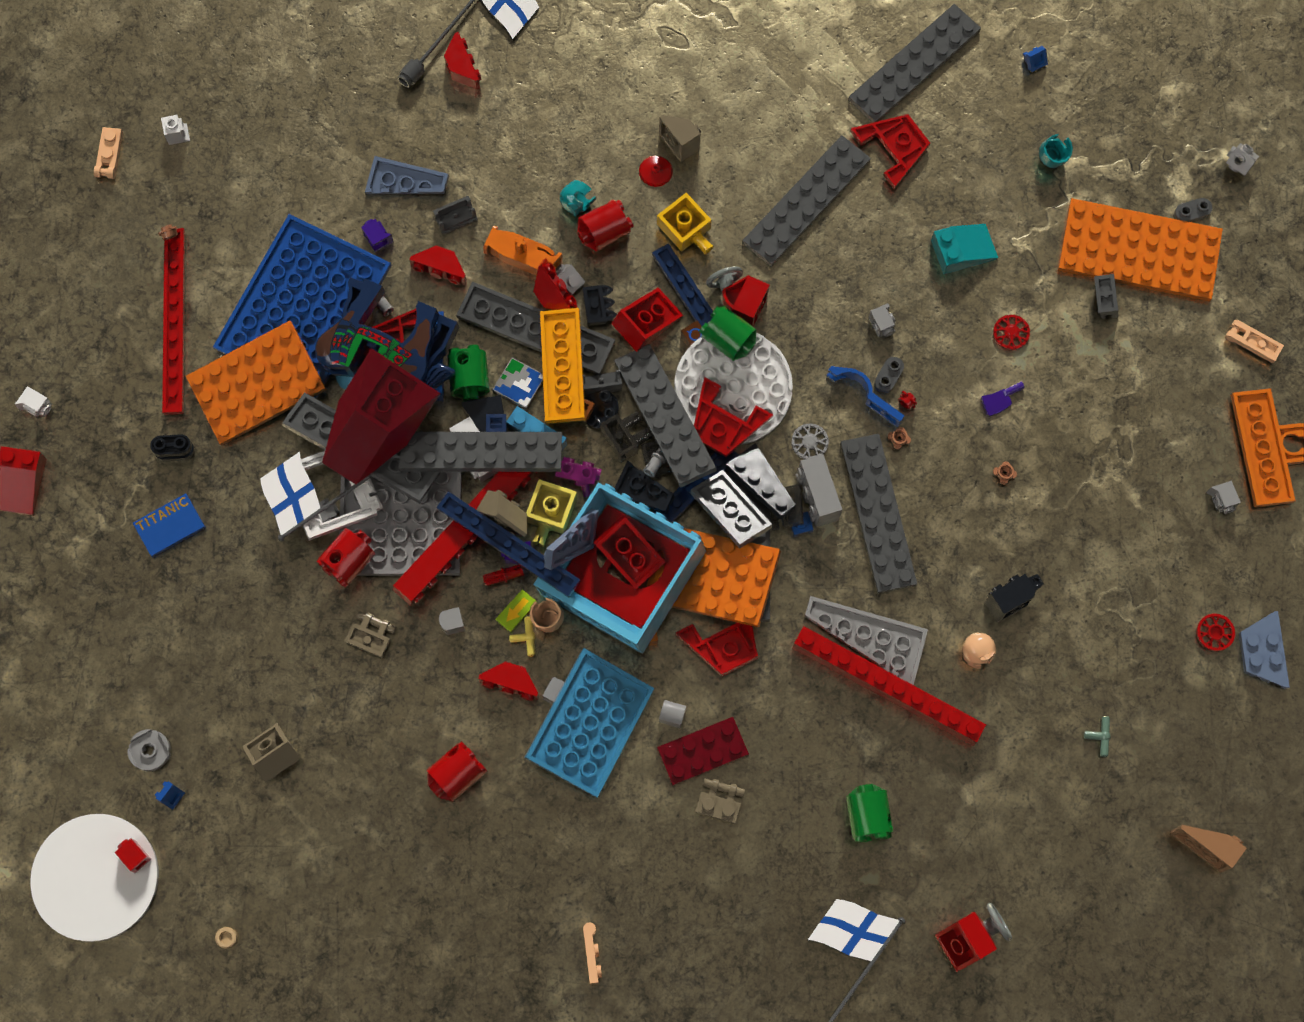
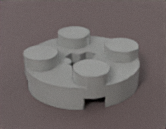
M145 729L136 733L132 737L127 751L130 762L145 772L160 769L171 757V747L166 736L151 729ZM147 745L154 747L152 755L144 754Z

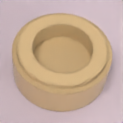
M230 927L219 929L215 935L217 945L224 949L232 948L238 940L236 931Z

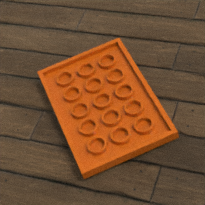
M291 320L186 375L220 445H224L292 409L304 392L314 397L327 390Z
M684 528L683 530L688 533L693 531L701 536L706 553L672 608L760 627L781 550L750 542L739 549L730 538ZM660 550L658 554L665 560L664 553ZM665 563L649 577L647 587L654 584L661 577Z

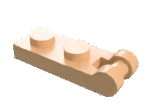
M102 127L96 166L94 167V177L101 178L102 176H107L108 179H115L123 136L122 129Z
M1239 320L1233 321L1232 329L1225 335L1228 341L1237 343L1271 363L1276 361L1284 347L1283 344ZM1239 331L1244 333L1243 337L1238 334Z
M588 922L584 925L583 932L590 985L599 984L598 979L602 978L601 965L596 966L595 957H600L598 944L593 942L596 927L593 923Z

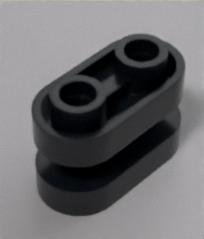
M183 434L156 436L150 443L152 452L157 459L163 462L189 460L195 454L194 445Z

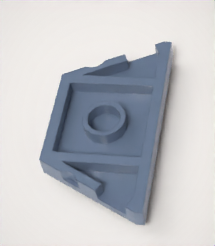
M1274 611L1239 633L1244 673L1253 677H1259L1265 682L1277 684L1283 689H1288L1290 686L1278 611Z

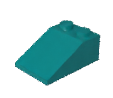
M986 224L951 226L934 231L931 238L943 275L998 259Z

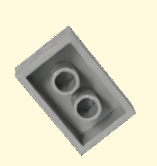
M824 454L801 460L799 468H797L796 480L798 485H802L804 490L802 497L804 503L809 505L810 510L808 514L811 522H814L815 526L819 527L839 521L842 507Z

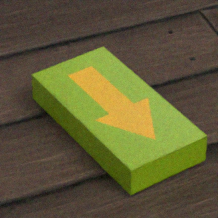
M522 589L495 620L512 633L530 613L531 606L536 600Z

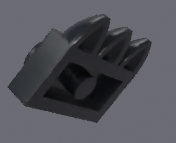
M607 285L582 287L588 326L607 324V321L612 320L617 315L614 311L605 310L615 303L613 299L604 297L609 295L613 288Z

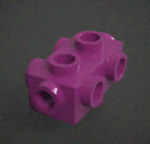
M563 457L561 472H556L555 476L575 480V485L582 487L583 497H589L591 495L589 484H594L595 480L599 481L602 469L594 467L595 463L583 461L582 464L574 463L575 459Z

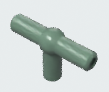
M1108 716L1102 717L1101 732H1084L1085 739L1101 740V757H1108L1111 735L1109 733L1110 718Z

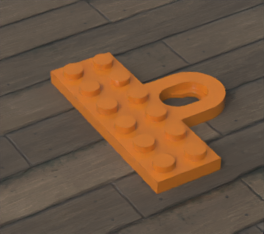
M1271 388L1232 393L1230 396L1254 508L1294 503L1296 500L1288 465L1304 463V448H1301L1298 452L1287 451L1283 445L1284 437L1294 435L1304 438V423L1279 425Z

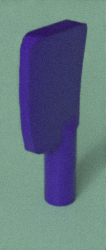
M1021 381L996 393L982 396L981 400L986 414L992 416L1007 409L1012 404L1009 396L1024 389L1023 382Z

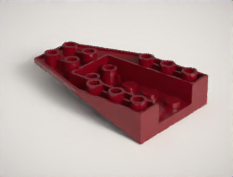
M371 348L338 401L322 463L357 485L408 445L439 398L440 393Z

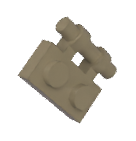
M359 611L356 619L361 620L362 623L361 625L352 624L344 640L345 643L383 658L391 641L390 638L384 635L386 632L394 634L397 627L391 625L385 619L382 621L373 617V614L368 612L365 614ZM371 624L375 627H378L379 630L376 633L372 630H369L368 626Z
M705 778L703 786L711 789L709 794L701 792L695 813L735 824L741 803L735 802L733 799L735 795L743 797L745 789L738 788L737 785L732 783L731 785L721 783L718 779L713 778V780ZM716 790L729 793L727 799L715 796Z

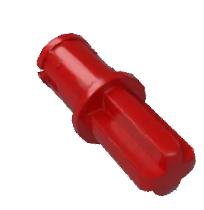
M519 564L504 569L501 567L498 571L484 574L483 581L486 586L503 581L507 583V580L524 576V573Z

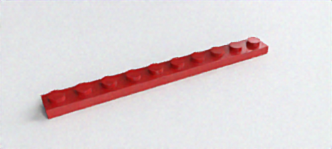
M184 228L176 230L178 234L176 237L164 240L162 413L164 415L184 414Z

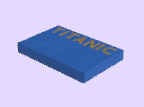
M186 493L133 522L152 558L206 528Z

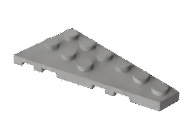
M810 596L805 613L807 619L877 666L914 685L928 629Z

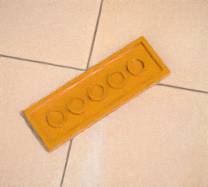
M579 308L540 311L545 423L586 420Z

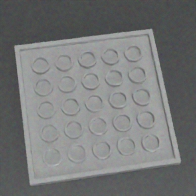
M441 472L420 504L371 477L370 479L376 493L370 497L378 495L383 509L377 511V516L345 527L353 533L361 530L372 539L369 546L376 553L374 558L358 576H402L453 521L436 507L448 491L461 499L462 472ZM342 475L340 494L351 487L349 480ZM353 490L340 499V516L361 509ZM345 528L340 529V530H339V534H340ZM454 558L450 563L452 565L445 574L441 572L439 576L460 575V558L458 560Z

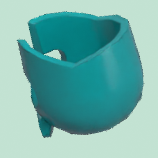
M1059 134L1052 135L1039 147V158L1043 165L1049 168H1058L1069 160L1072 155L1073 146L1068 137L1064 140L1066 146L1057 138Z
M574 179L560 192V203L565 210L576 217L579 213L585 211L596 200V197L594 196L590 200L586 199L585 195L592 189L587 184Z

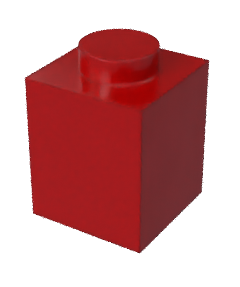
M132 838L122 841L117 846L118 850L114 852L133 873L139 871L151 860L137 841Z

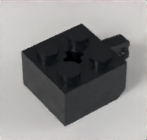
M1017 574L1010 578L1003 587L999 584L991 589L984 603L998 623L1027 607L1028 603L1034 598L1035 592L1044 583L1038 574L1027 577L1026 574L1020 577Z

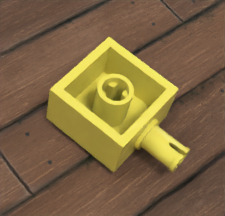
M540 479L538 480L526 512L527 523L538 526L532 540L533 544L538 545L539 542V546L544 547L549 531L560 534L566 531L577 501L576 491ZM551 505H555V508L548 509Z

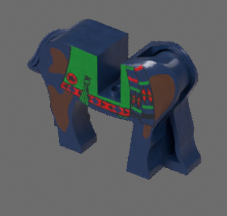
M351 277L349 278V294L344 304L342 318L320 335L315 345L316 358L328 373L335 376L354 377L366 358L369 349L371 350L372 348L433 389H437L445 381L455 376L456 372L453 368L439 362L447 355L460 328L457 321L440 315L436 308L418 301L416 305L417 318L415 327L410 336L403 343H400L380 330L365 326L367 319L385 294L383 286L365 278L363 282Z

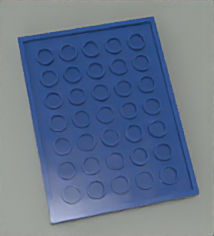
M288 214L213 348L226 355L291 320L325 385L331 374L317 360L315 345L320 335L342 318L344 304L349 294V278L351 277L361 282L365 278L381 285L392 265L390 262ZM320 394L314 396V398L318 399Z

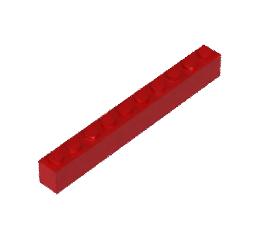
M498 472L468 505L477 509L488 490L494 492L499 490L507 495L506 499L511 502L518 495L517 490L521 486L523 488L526 487L531 481L530 476L534 472ZM453 520L393 585L392 591L410 606L414 602L417 604L424 597L425 594L423 592L428 587L431 589L438 582L437 577L440 573L445 574L452 565L450 563L454 558L458 560L465 552L464 547L468 543L472 545L478 536Z
M803 626L794 642L792 649L971 746L978 742L986 726L983 722Z

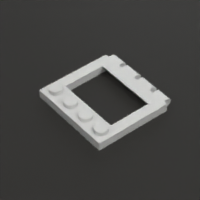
M325 451L301 459L305 471L322 465ZM368 479L353 490L361 509L324 523L320 514L302 525L308 540H313L377 516V511L382 510L383 506L378 495L370 497L376 493L371 479Z

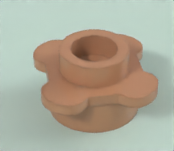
M172 224L162 227L158 234L162 236L163 240H168L178 235L176 231L178 228L176 226L172 227Z
M898 427L887 436L888 440H891L894 444L893 447L896 450L911 442V438L903 427Z
M1006 461L999 468L996 467L993 470V474L1000 479V483L1003 485L1007 484L1011 478L1014 479L1017 476V472Z

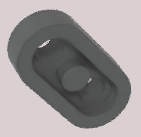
M1206 198L1182 203L1175 209L1174 218L1187 222L1204 219L1211 213L1212 204ZM1200 205H1204L1206 209L1201 208ZM1182 210H1186L1188 214H1184Z
M890 357L884 363L874 382V387L879 393L887 394L894 388L904 369V363L900 358ZM891 364H896L898 367L892 368ZM887 380L888 384H883L881 381Z

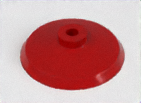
M650 156L644 159L639 167L641 180L652 187H660L667 184L673 175L671 163L662 156Z

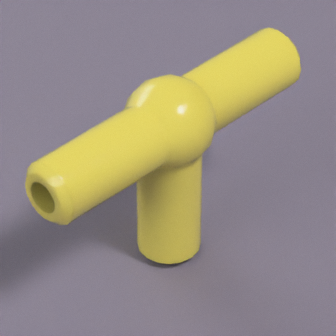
M530 616L524 618L525 633L510 635L509 640L510 643L526 641L527 656L534 657L536 655L535 633L533 632V623Z

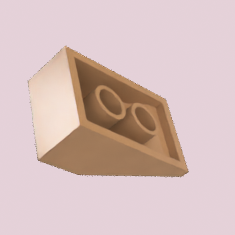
M1181 825L1170 833L1221 873L1232 869L1247 849L1236 836Z

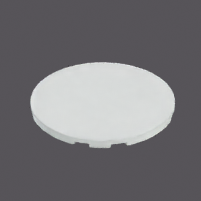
M756 333V345L746 357L735 361L729 359L701 337L688 348L676 370L674 390L693 425L704 377L722 386L713 404L745 422L755 406H759L773 414V417L741 445L755 442L772 432L784 418L791 402L793 383L789 365L777 346ZM729 404L733 405L734 409L738 412L733 411Z
M106 814L80 816L58 827L41 845L31 870V894L40 916L58 933L79 941H104L125 933L146 914L156 894L159 868L151 843L137 827L128 821ZM132 838L136 840L151 858L136 873L131 872L114 853L118 850L117 846L125 839L129 840Z

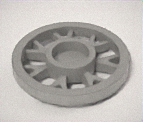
M810 423L801 425L794 431L791 444L794 452L800 458L808 459L824 454L828 448L829 439L822 427ZM810 427L816 429L815 434L809 433ZM804 429L807 434L802 436L799 431ZM822 433L825 438L818 440L817 435ZM795 438L802 439V443L795 444ZM818 443L825 445L823 450L817 448ZM802 446L807 449L804 454L798 451ZM815 449L816 455L810 456L809 450Z

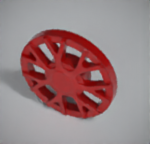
M1012 314L1005 315L995 323L993 336L1000 347L1006 350H1017L1027 343L1030 337V328L1022 317ZM1009 319H1015V324H1010ZM1001 321L1007 325L1005 328L999 325ZM1021 322L1025 327L1019 329L1017 325ZM997 331H1003L1004 335L997 337ZM1020 332L1027 333L1026 338L1019 336ZM1005 338L1010 340L1008 346L1002 343ZM1018 339L1020 345L1015 346L1013 340Z
M1213 613L1206 615L1199 621L1196 634L1199 642L1206 649L1222 651L1233 643L1235 628L1227 617ZM1212 618L1214 624L1210 626L1206 619ZM1219 618L1225 621L1223 626L1217 624ZM1201 626L1208 628L1207 632L1200 631ZM1230 628L1231 634H1225L1224 629ZM1206 635L1210 638L1207 643L1202 639ZM1224 637L1229 642L1225 645L1220 639ZM1212 641L1218 642V648L1212 647Z

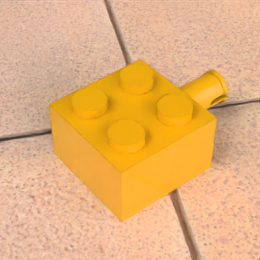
M687 192L657 215V226L681 252L692 243H695L704 255L714 248L703 236L711 229L712 220Z

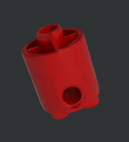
M611 199L607 204L578 217L577 234L583 245L598 252L616 242L620 237L631 233V228L634 225L629 217L626 218L623 212L624 206L620 200L614 201Z
M345 528L316 562L330 577L333 575L337 579L336 581L346 588L374 558L376 553L369 546L372 539L361 530L353 533Z
M461 741L426 770L428 787L438 798L454 802L488 771L475 758L474 753Z

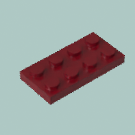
M734 717L657 747L672 786L749 756Z

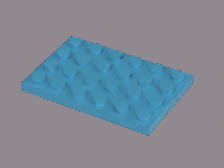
M583 648L524 758L598 798L654 688Z

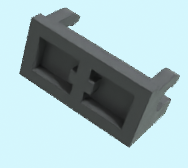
M469 196L433 210L436 223L442 235L478 220Z
M1114 274L1094 276L1098 314H1100L1102 319H1105L1106 315L1118 318Z
M620 369L616 370V372L600 375H583L584 397L602 390H608L611 393L622 391Z

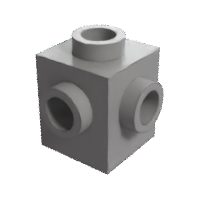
M1240 143L1237 148L1233 146L1228 152L1227 156L1229 159L1226 163L1232 171L1240 172L1245 176L1260 156L1254 153V149L1249 145Z

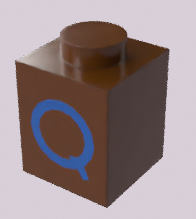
M698 321L681 330V338L688 348L697 339L701 338L702 334L699 330L702 326Z

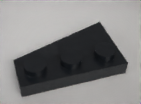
M628 460L614 487L616 489L615 492L620 495L622 493L627 494L636 504L641 502L650 509L664 514L668 513L675 498L672 492L657 481L652 480L646 473L637 469Z

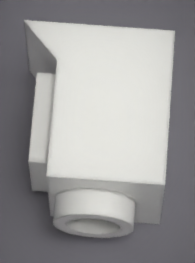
M177 115L161 118L164 136L169 145L190 141L187 124L183 123L181 118H178Z
M28 386L15 403V406L20 411L26 410L37 418L39 416L42 418L50 412L52 405L47 397Z

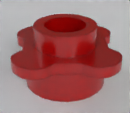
M902 391L898 402L906 410L914 409L915 405H917L916 398L910 392Z

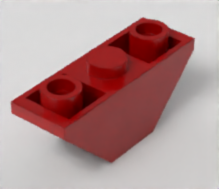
M456 32L444 54L446 67L453 81L479 89V81L482 80L479 70H475L473 67L475 62L472 54H468L466 51L468 46L465 38H461L459 32Z
M436 245L412 255L409 259L411 267L417 272H428L435 278L448 279L455 285H466L467 283L466 275L454 251Z
M546 258L543 259L538 266L533 290L542 306L550 310L577 308L576 299L573 295L569 294L565 282L559 279L555 273L556 270L553 264L548 262Z
M505 661L483 672L478 677L479 682L485 688L493 689L496 687L502 689L501 692L507 695L516 693L521 695L520 698L527 701L538 700L539 698L538 691L526 668Z

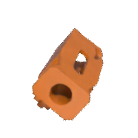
M496 226L492 227L483 247L484 254L488 255L491 253L500 261L533 275H537L538 266L543 259L546 258L548 262H551L555 269L561 264L563 259L560 252L555 256L554 251L549 247L514 232L498 230Z

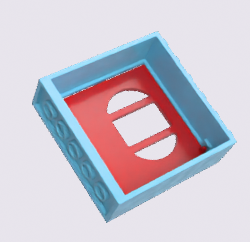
M598 482L571 526L590 509L598 510L599 519L597 520L596 540L623 515L648 542L654 545L653 548L657 553L660 550L663 551L666 563L661 577L648 587L635 589L631 584L628 585L607 573L612 565L608 559L602 567H599L597 561L598 548L594 544L593 549L573 558L572 561L569 560L560 565L581 581L569 598L540 578H537L533 585L543 597L556 601L562 608L643 654L703 558L706 549L701 536L693 531L688 533L683 530L684 527L679 523H670L663 514L659 512L654 514L649 511L650 508L641 502L636 504L627 494L622 493L620 495L615 492L616 489L607 483L602 485Z

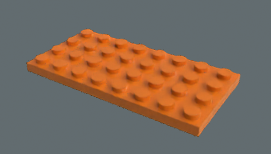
M1071 198L1057 271L1091 278L1114 274L1116 283L1210 302L1213 295L1223 229Z

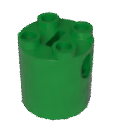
M717 306L711 314V317H713L711 321L705 323L699 330L702 334L701 337L732 361L746 357L756 345L757 330L740 316L730 311L726 306Z
M469 345L465 349H449V354L447 355L448 367L453 368L456 372L455 376L449 379L451 396L463 399V401H469L487 395L490 392L486 352L479 349V345Z
M874 784L857 786L846 796L852 838L855 839V842L860 843L870 842L872 837H875V839L892 838L893 827L887 790Z

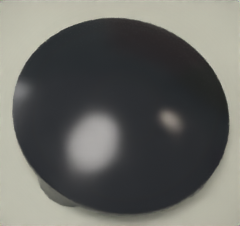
M602 390L584 397V399L595 403V408L586 424L593 428H604L615 420L618 415L619 404L617 398L611 392Z

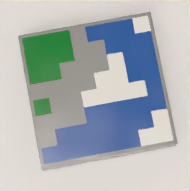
M511 358L492 391L527 410L543 384V373Z

